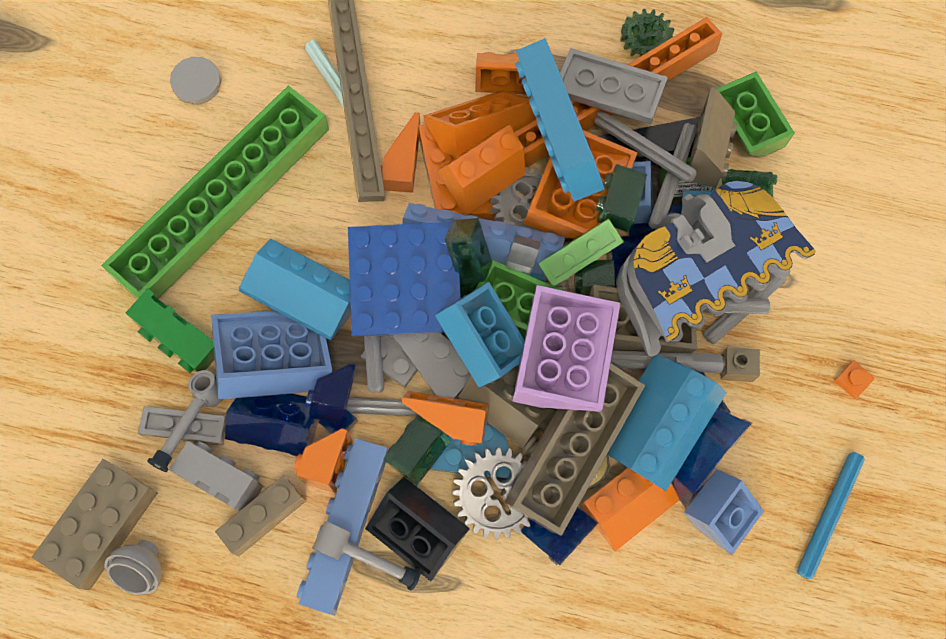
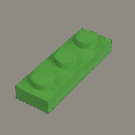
M606 219L538 264L554 287L622 244L623 240L611 221Z

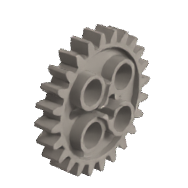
M525 167L526 175L490 199V203L493 204L490 213L496 214L493 221L540 231L523 224L531 205L529 202L534 198L533 188L536 193L542 178L539 175L538 168H535L534 172L530 173L528 167ZM517 191L522 192L524 196L519 195ZM514 214L520 215L522 219L515 217Z
M499 446L496 447L495 454H491L489 449L485 448V456L483 457L474 452L476 461L472 462L466 458L467 470L458 468L462 478L453 479V482L460 486L452 490L453 495L460 497L453 501L454 506H462L457 512L458 517L466 515L464 524L468 526L474 523L473 533H477L482 528L484 538H487L490 531L494 533L496 540H498L500 532L503 531L507 538H510L511 529L520 534L519 525L521 523L527 527L530 526L526 519L527 517L510 506L508 507L511 513L507 515L497 497H490L494 492L484 475V471L488 470L499 489L504 488L501 495L506 500L528 460L521 463L522 454L520 452L513 458L511 448H508L505 454H502ZM506 466L510 469V475L506 480H498L495 474L499 467ZM482 480L486 483L484 492L475 494L471 491V485L474 481ZM490 505H496L499 507V514L495 518H487L484 515L485 509Z

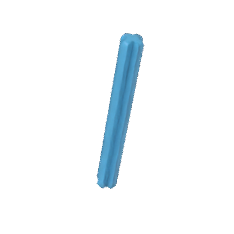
M856 452L848 455L799 565L797 573L803 578L812 579L863 466L865 458Z

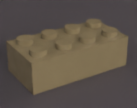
M102 459L32 558L76 588L91 590L105 570L104 563L107 557L115 549L121 547L158 492L113 463Z

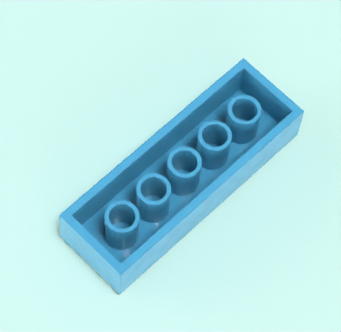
M546 38L516 50L519 61L515 63L520 78L526 76V78L522 79V84L527 96L533 95V97L529 98V102L537 119L541 134L545 136L543 137L564 193L570 192L573 201H577L604 190L605 188L594 157Z

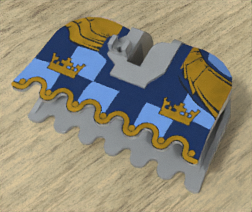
M733 181L720 186L710 196L707 194H699L695 197L691 194L682 198L683 208L681 214L673 213L664 217L658 229L645 236L620 267L616 281L618 298L627 312L648 357L652 358L660 352V336H663L666 342L675 343L680 341L683 337L682 323L688 324L692 329H700L705 323L704 310H708L714 316H722L726 312L724 298L728 297L738 304L743 303L748 296L747 285H751L755 290L762 291L768 286L771 278L770 272L777 278L788 276L793 264L790 253L794 252L803 259L815 255L816 250L799 232L780 205L764 189L748 182Z

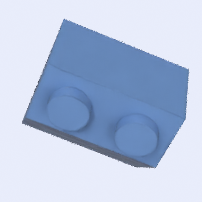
M716 469L694 500L690 502L684 513L698 530L727 553L733 555L764 511L742 480Z

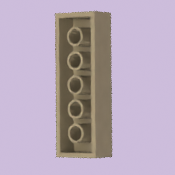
M610 363L602 411L557 409L504 503L547 530L562 536L645 385Z

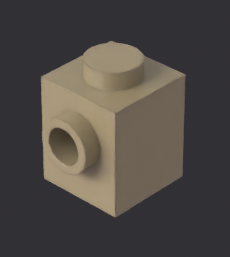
M727 347L721 353L723 359L721 380L753 382L760 376V349Z

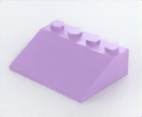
M537 285L532 301L512 402L540 408L601 412L620 303Z

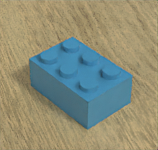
M489 282L435 315L478 387L501 378L520 363L524 339Z

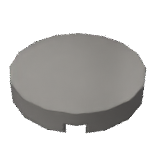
M190 57L182 60L175 66L171 72L170 84L174 94L181 101L199 105L208 102L216 96L221 85V77L212 61L203 57Z

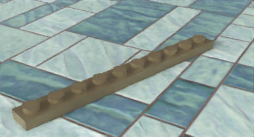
M328 0L358 202L384 201V184L354 0Z

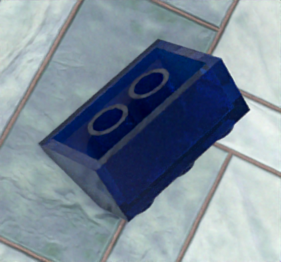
M292 393L235 398L226 411L225 439L239 444H249L266 450H276L298 456L303 454L305 447L311 445L314 441L324 400Z

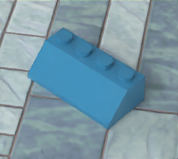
M271 238L255 254L239 286V292L329 340H332L351 316L349 279Z

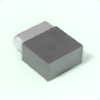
M515 234L505 266L531 274L541 242Z

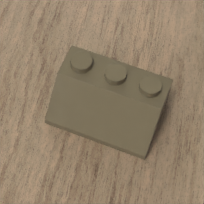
M712 87L699 118L689 166L697 172L692 181L693 183L716 188L720 178L725 179L729 164L725 163V158L729 159L733 143H730L729 139L734 137L737 123L733 122L734 109L719 91Z

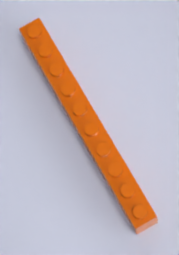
M705 17L627 65L668 77V82L717 52L722 32L708 17ZM571 100L581 128L584 131H588L596 126L594 119L598 112H605L610 116L615 114ZM537 119L515 132L524 148L525 167H529L549 154L543 138L545 136L541 134Z

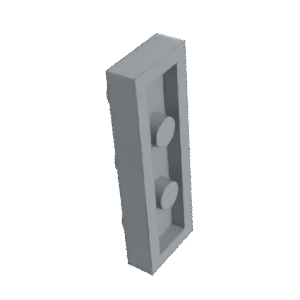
M144 406L138 434L169 438L186 411ZM198 413L181 440L222 445L228 418L226 416Z

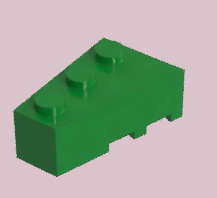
M147 288L125 313L140 327L138 333L149 342L154 339L160 343L157 348L169 358L173 354L180 359L178 365L191 374L193 370L195 372L206 370L214 361L213 341L193 324L179 316L172 307L166 306L150 289Z

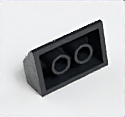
M406 477L400 479L386 493L365 528L414 569L419 568L421 574L430 582L470 530L468 526Z

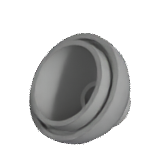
M142 540L137 545H125L117 548L107 557L104 563L109 579L117 587L131 594L153 593L158 588L162 579V567L157 557L159 550L149 541Z

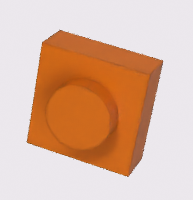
M853 360L834 381L856 399L875 378Z

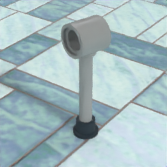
M208 370L198 371L190 378L188 388L192 392L194 399L162 449L157 450L153 458L147 460L153 467L163 472H168L167 466L172 460L171 455L201 407H213L223 400L218 399L216 377Z
M324 522L312 549L338 561L340 556L345 553L398 578L399 582L406 585L408 590L412 591L415 588L421 575L419 568L415 570L407 566L403 568L349 543L351 535L349 531L329 522Z

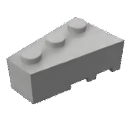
M187 441L169 469L171 472L237 511L242 510L259 495L264 486L257 481L259 479L258 475L246 468L243 472L234 467L236 462L224 455L217 458L210 454L213 449L200 441L196 445Z

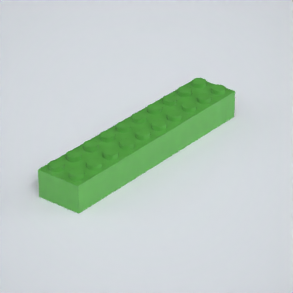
M288 85L101 266L136 299L147 288L159 299L329 130L326 115Z

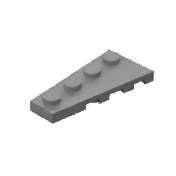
M439 332L392 335L435 395L457 398L471 374L453 344Z

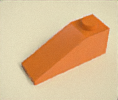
M415 112L384 155L383 166H380L384 190L413 193L419 145L418 125H421L420 113Z
M407 391L402 397L403 404L453 439L461 440L460 442L465 445L482 443L486 433L489 404Z

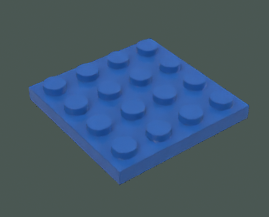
M457 222L348 227L352 336L445 332L435 315L461 299Z

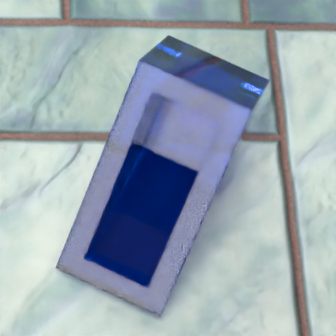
M349 364L317 379L314 390L309 389L306 399V406H310L309 418L337 424L343 423L356 365Z

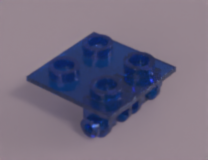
M577 507L562 536L547 530L531 519L528 521L530 526H524L521 529V533L546 553L555 565H561L594 529L598 522Z

